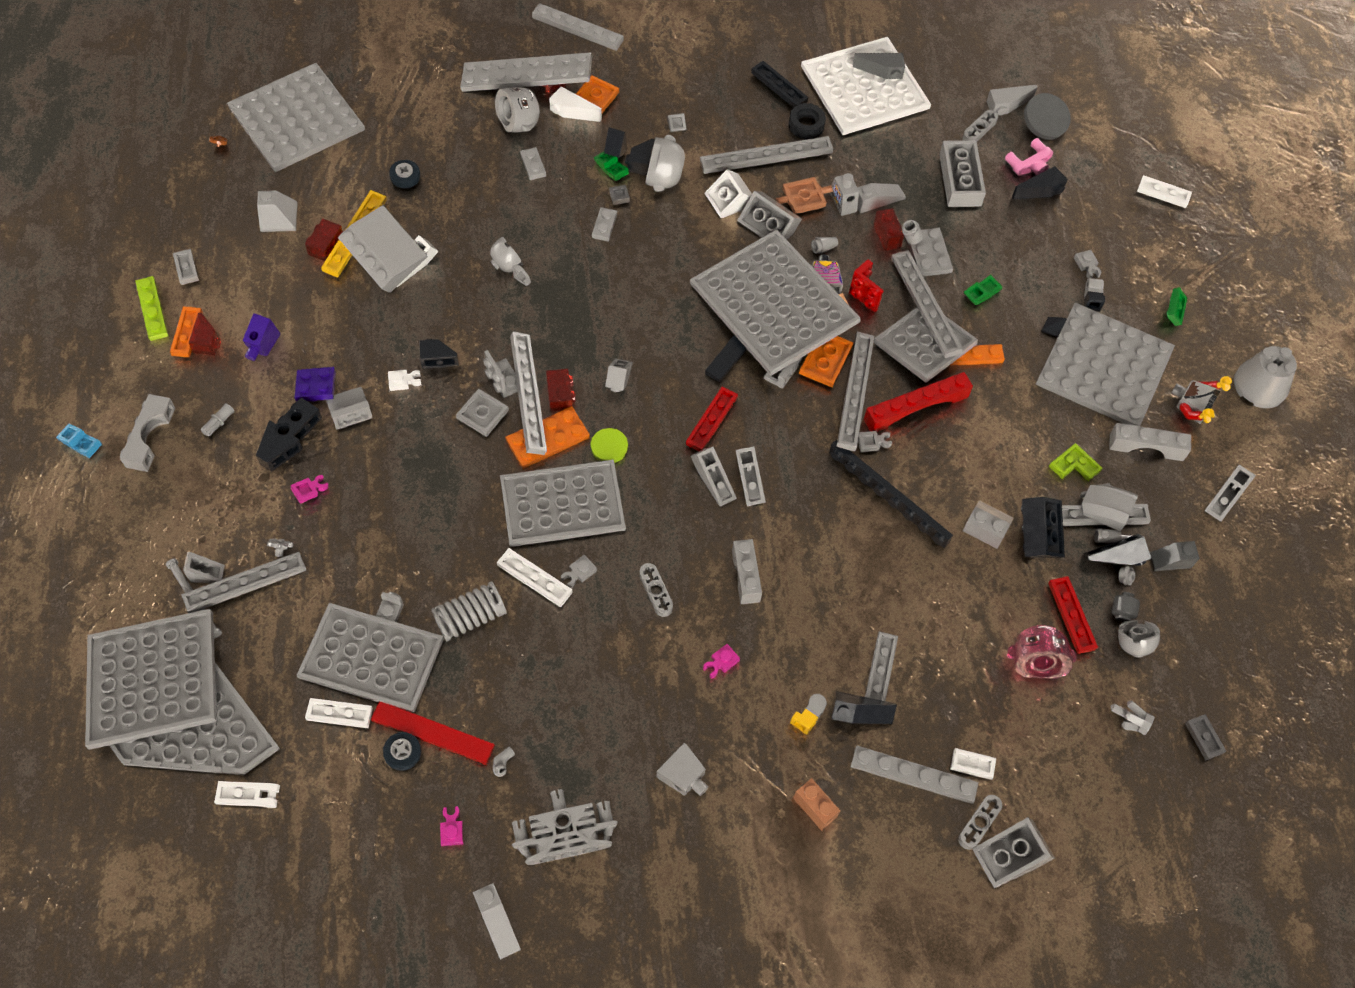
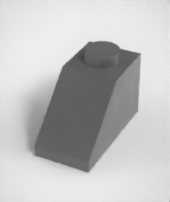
M1195 541L1176 542L1150 552L1154 571L1192 568L1200 559Z

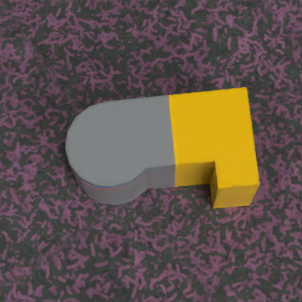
M821 694L812 695L803 713L800 714L796 711L791 718L790 724L807 735L825 710L827 705L825 697Z

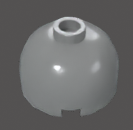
M502 236L495 241L490 249L492 257L490 262L496 270L500 268L502 271L509 273L513 272L512 267L519 264L522 267L524 264Z
M1138 620L1126 621L1119 626V644L1125 652L1134 657L1149 655L1159 645L1160 629L1148 621H1145V624H1138Z

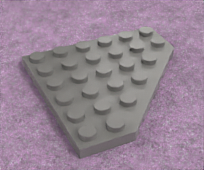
M216 663L217 722L109 745L123 765L245 775L280 748Z

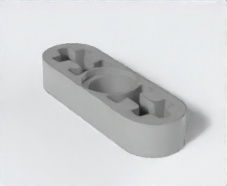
M994 110L985 111L964 131L963 141H978L996 125L998 113ZM981 125L984 129H979L976 126Z
M646 563L640 568V579L657 615L667 617L672 613L673 602L656 566ZM646 570L652 572L653 580L651 582L648 574H645ZM653 586H659L662 591L659 594H653L650 589ZM662 598L663 604L667 606V610L660 608L661 602L659 599Z
M988 795L958 837L959 844L964 849L970 850L975 848L1002 809V801L999 797ZM994 802L995 808H993L989 812V814L985 813V811L989 807L988 803ZM975 818H984L986 826L983 828L978 827L975 824ZM974 830L976 833L972 837V841L967 843L965 841L966 836Z

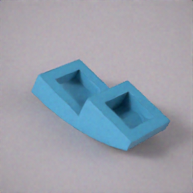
M68 424L56 437L59 441L89 459L102 445L98 439L85 434L82 429Z

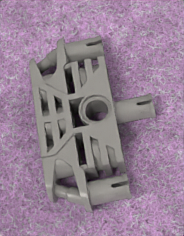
M562 789L558 790L559 799H557L556 790L550 792L554 811L529 816L532 838L528 839L526 821L524 819L519 820L520 829L517 820L512 822L515 843L512 846L526 857L525 863L527 865L550 862L609 848L612 845V842L609 841L610 836H612L613 829L618 821H613L610 801H604L605 810L603 809L602 802L596 804L600 823L597 824L593 804L588 803L567 808L564 790ZM560 818L569 820L565 826L557 824ZM598 834H604L603 840H598ZM536 848L537 854L532 855L529 849Z

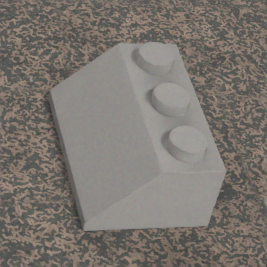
M754 191L737 221L762 238L778 230L787 240L794 234L802 218L765 193Z

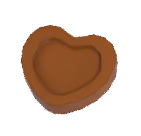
M217 135L209 138V141L217 144V147L227 145L228 140L225 137Z

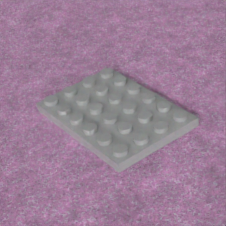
M614 460L500 475L510 547L626 530Z
M329 603L300 666L297 677L372 701L390 704L414 713L444 638L438 634Z

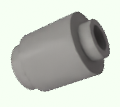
M908 220L903 224L902 232L906 241L909 244L919 243L923 238L919 224L914 220Z

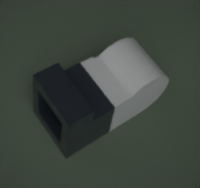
M1088 278L1084 293V306L1098 312L1101 311L1105 303V296H1103L1104 281L1102 279ZM1090 302H1096L1097 305L1092 306L1090 305Z

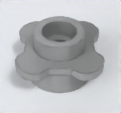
M1131 566L1122 567L1119 571V581L1124 583V585L1128 584V586H1131L1135 580V571Z

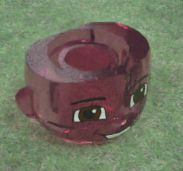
M1047 625L1032 626L1022 631L1017 636L1014 645L1010 646L1007 652V657L1014 660V666L1018 674L1028 678L1057 679L1066 676L1071 671L1073 662L1077 659V655L1071 649L1066 636L1056 628Z

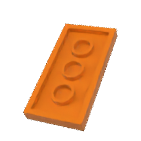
M571 406L543 419L547 447L545 455L526 453L523 429L505 437L522 469H525L589 439L590 434Z

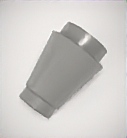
M816 237L811 242L813 252L818 254L838 246V239L836 237Z

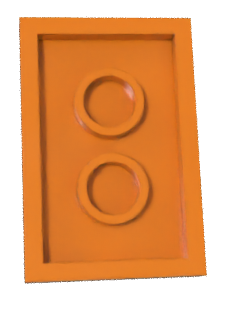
M836 336L808 353L799 374L833 388L854 342Z

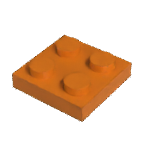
M591 75L590 82H585L576 95L602 108L603 113L619 94V88Z

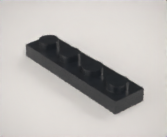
M761 61L751 69V73L793 108L798 106V104L808 102V96L766 62Z

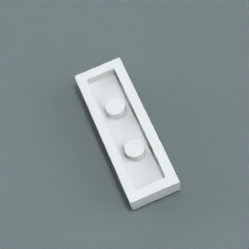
M1144 175L1137 192L1184 208L1187 207L1192 194L1191 191Z
M310 698L305 718L307 721L369 728L373 707Z

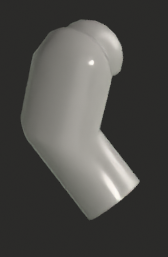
M511 747L506 748L493 759V773L498 777L506 774L507 761L515 755Z

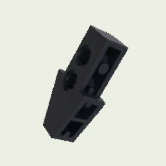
M300 398L285 415L278 419L276 424L269 421L256 453L260 465L272 472L303 449L300 441L322 419L319 409L303 398Z

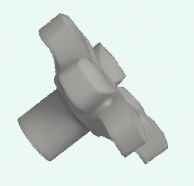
M272 538L267 542V546L276 549L275 556L283 557L284 549L293 547V542Z

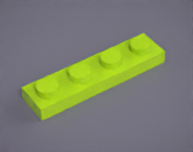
M150 276L135 280L149 340L153 341L169 337L154 277Z

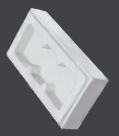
M955 748L953 750L950 770L992 780L996 758Z

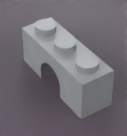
M753 539L733 541L732 556L734 568H737L740 603H758L761 601L762 589Z

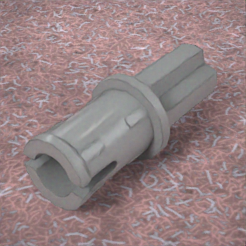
M225 403L216 414L211 415L212 418L201 428V432L206 436H210L220 425H224V421L235 412L234 409Z

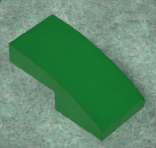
M603 151L594 157L599 167L614 181H618L629 174L628 168L618 162L615 156L605 154Z
M990 274L980 283L976 282L965 290L964 294L974 305H977L1002 290V285Z

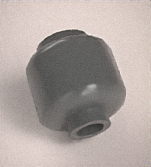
M1123 592L1122 595L1115 596L1111 613L1115 616L1116 620L1126 622L1138 617L1140 601L1134 597L1133 593Z

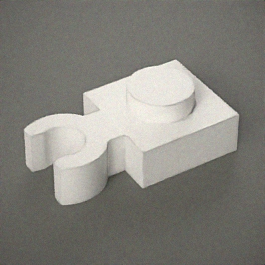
M407 370L388 371L390 391L409 389L408 384L420 386L421 380L414 379L421 377L420 371L415 370L410 374L407 373Z

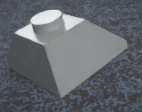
M276 190L258 191L257 208L260 231H296L298 202Z

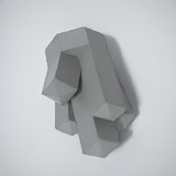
M1132 700L1127 702V707L1130 710L1115 703L1110 706L1112 712L1128 720H1124L1121 724L1125 730L1137 731L1146 735L1153 724L1155 717L1145 712Z

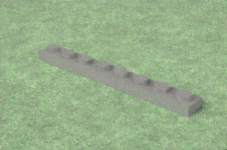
M829 136L701 156L700 164L703 174L727 169L732 170L833 153V146Z
M909 250L892 254V261L944 358L962 354V346Z
M858 331L854 340L837 447L854 452L858 443L874 342L873 335Z
M512 332L510 339L526 453L545 455L547 447L530 334Z

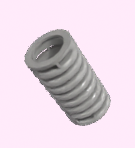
M492 581L487 586H480V590L475 588L472 590V593L466 592L465 596L460 595L458 599H452L451 603L445 602L444 606L438 605L431 609L446 642L451 640L453 636H459L458 628L462 634L467 632L464 622L468 630L474 629L471 619L475 626L479 627L481 623L478 615L482 623L486 624L488 619L485 612L490 620L495 619L493 611L497 617L507 614L503 601Z

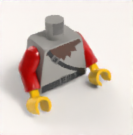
M1229 376L1222 377L1220 382L1192 380L1187 388L1176 384L1171 393L1181 398L1176 407L1186 419L1194 420L1199 424L1203 421L1209 423L1211 417H1215L1214 410L1211 407L1221 391L1219 389L1222 388V390L1228 391L1231 388L1232 380Z

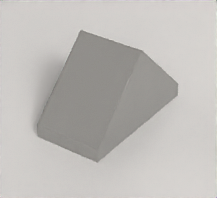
M187 552L183 572L191 583L211 584L222 580L225 565L195 553Z

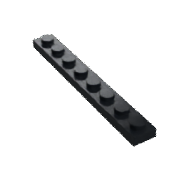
M837 439L831 444L829 454H831L834 460L842 463L849 472L859 477L863 484L871 487L878 496H882L888 501L892 508L899 510L907 520H911L916 524L920 531L928 534L936 544L945 548L950 543L953 534L850 450L837 447Z

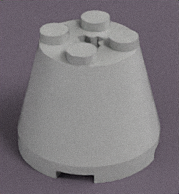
M1271 346L1241 364L1234 375V387L1239 396H1243L1252 402L1253 406L1259 408H1273L1280 405L1290 393L1297 368L1292 351L1287 347Z

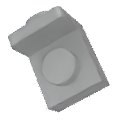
M382 592V602L376 617L397 622L404 606L402 598L394 592Z

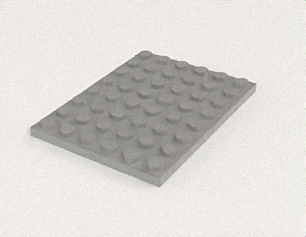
M778 230L771 232L690 279V284L770 376L860 323V317Z

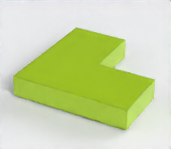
M1076 443L1049 465L1061 479L1075 469L1088 482L1103 469Z

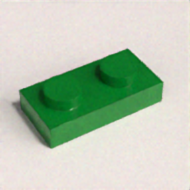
M1180 287L1173 288L1169 309L1167 310V318L1171 320L1174 326L1182 325L1187 303V296Z

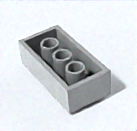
M943 141L939 156L948 207L982 206L986 191L977 141Z

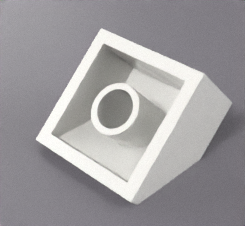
M728 169L704 193L720 218L742 211L752 195L740 175Z

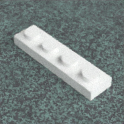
M510 548L507 549L497 562V566L559 607H562L573 593L571 588Z

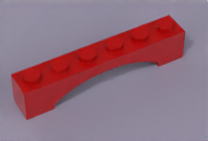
M965 372L868 407L864 421L870 431L879 432L887 429L899 419L925 407L944 402H952L953 404L969 398L973 385Z

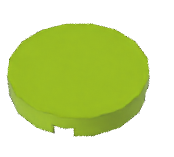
M602 429L596 432L591 440L592 454L599 461L614 460V463H617L625 457L628 450L626 436L617 429Z

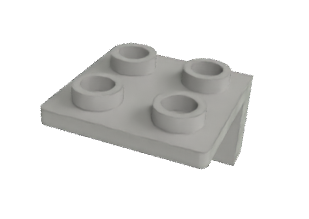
M484 351L485 359H483L486 367L484 370L488 379L492 378L496 392H500L503 398L518 392L516 375L508 360L505 358L495 363L489 351Z
M362 387L336 394L334 399L326 400L336 430L373 418Z

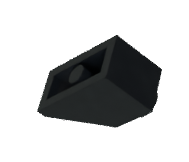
M649 139L631 148V152L627 154L625 160L629 172L647 175L655 139Z
M419 340L422 369L459 366L457 353L440 340Z

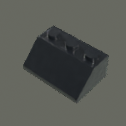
M1048 497L1022 499V532L1024 534L1023 551L1025 557L1065 558L1062 500Z

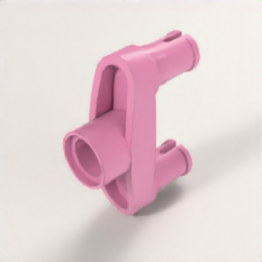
M1039 138L1034 139L1030 145L1037 154L1021 161L1013 152L1006 155L1005 161L1011 165L1013 171L1018 176L1031 172L1038 175L1048 170L1049 166L1046 162L1049 161L1054 152L1049 147H1046Z

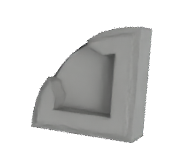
M519 264L512 267L514 279L528 286L531 280L526 271Z

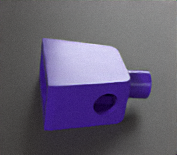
M253 314L243 338V342L248 347L245 354L247 359L255 361L258 354L268 356L276 343L280 332L271 319Z

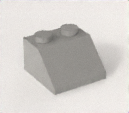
M979 500L963 532L998 549L1014 518Z

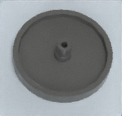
M1041 93L1035 95L1027 103L1024 110L1026 125L1032 133L1042 139L1052 140L1059 138L1069 128L1071 121L1069 109L1059 97L1053 94Z

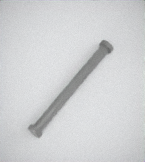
M174 558L167 561L166 567L171 569L184 592L192 591V587L178 566L179 562L177 559ZM213 623L215 639L222 634V632L219 628H216L215 624Z

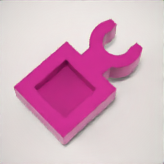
M318 475L312 482L309 478H306L291 485V490L300 504L317 497V491L328 489V483L319 484L324 479L323 475Z
M726 644L712 655L711 659L713 662L709 661L704 664L703 670L712 668L714 671L710 674V678H715L719 669L725 673L740 661V657Z
M455 806V813L448 815L447 807H444L443 816L447 822L440 823L441 846L462 845L463 822L456 821L460 816L459 808Z

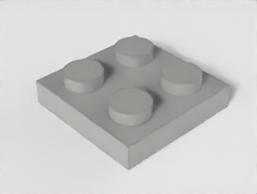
M478 389L456 414V418L487 437L509 411V407Z

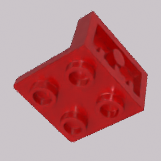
M867 259L854 271L849 293L864 303L868 309L876 312L880 305L883 289L869 279L872 274L873 262Z

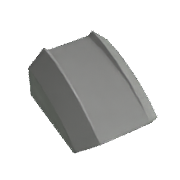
M1090 485L1082 501L1083 514L1121 532L1131 514L1138 495L1113 486Z

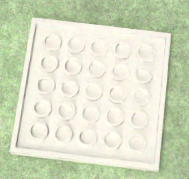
M888 37L805 60L801 63L803 71L842 135L928 110L931 107V103L906 64L903 79H885L853 67L855 53H898Z

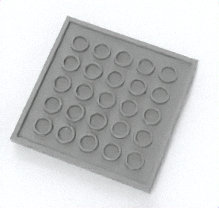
M317 63L227 103L231 112L274 172L282 170L365 130L364 124Z
M1074 303L1035 385L1123 424L1140 426L1175 345L1078 303Z
M211 609L88 635L85 747L88 750L217 722L214 626Z

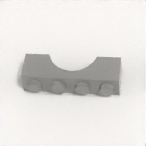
M148 394L147 399L142 403V410L135 419V426L128 435L125 448L120 453V459L126 468L148 472L155 455L150 447L146 445V439L154 428L169 424L175 411L171 398Z
M1116 423L1110 433L1109 450L1128 453L1138 448H1152L1161 451L1165 459L1184 461L1191 451V434Z

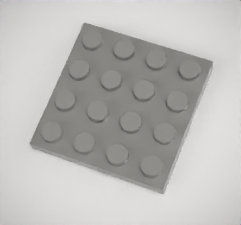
M917 307L875 337L874 343L926 383L976 346L978 339L946 317L963 351L962 354L944 358Z

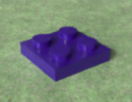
M323 367L297 370L294 396L296 402L300 398L306 401L334 399L335 368Z

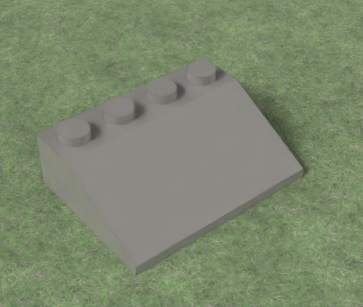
M384 205L351 224L338 237L380 288L389 293L428 257Z

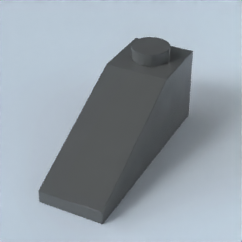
M855 53L853 67L885 79H903L905 71L903 53Z

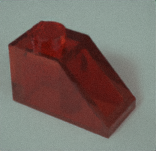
M198 313L189 345L193 353L215 355L217 349L220 348L221 340L202 313Z

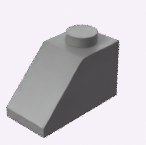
M615 358L609 365L605 387L610 388L614 392L623 391L627 386L633 362Z

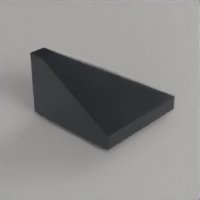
M1048 317L1042 332L1058 338L1067 319L1063 317Z

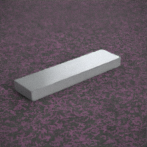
M878 632L865 697L886 701L898 636Z

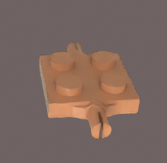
M815 177L783 184L782 189L785 196L776 198V201L780 204L788 203L794 214L826 207L827 202L824 194L833 192L831 185L821 187Z

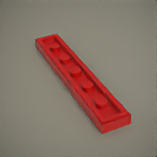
M380 701L371 717L372 722L398 732L410 733L419 740L487 765L495 747L493 743Z

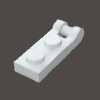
M218 781L214 803L216 805L276 808L278 801L276 800V794L279 793L280 785L273 783ZM262 792H268L267 798H261Z

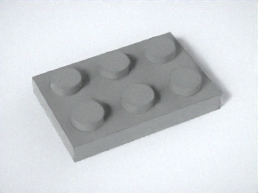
M940 228L921 230L923 233L922 240L917 244L908 243L911 255L923 277L952 273L953 266Z

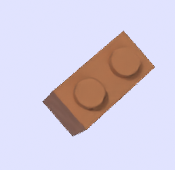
M812 778L795 792L793 799L821 831L838 817L840 813L839 808Z

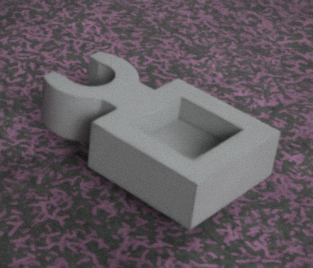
M1092 250L1075 254L1074 259L1081 271H1087V278H1092L1093 273L1096 274L1097 278L1100 277L1101 270L1097 267L1099 262Z
M877 431L859 432L860 452L879 451L880 446L884 448L891 447L892 441L884 440L890 437V432H884L881 435H877Z
M583 555L569 566L571 572H564L561 575V580L571 579L567 586L572 588L576 580L579 579L581 582H584L597 572V568Z

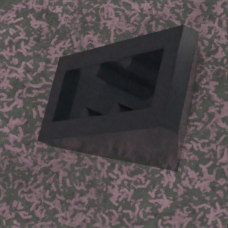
M609 127L604 153L620 158L628 149L626 134L624 131Z

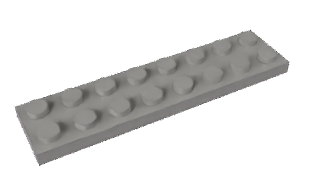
M590 52L464 63L460 87L462 92L590 82L592 54Z

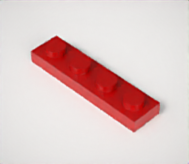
M722 386L686 440V445L698 452L705 449L737 400L738 394Z
M1069 576L1050 580L1048 583L1077 654L1096 650L1098 645Z

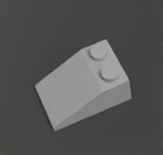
M1029 817L973 848L976 857L994 888L1055 859L1034 821Z

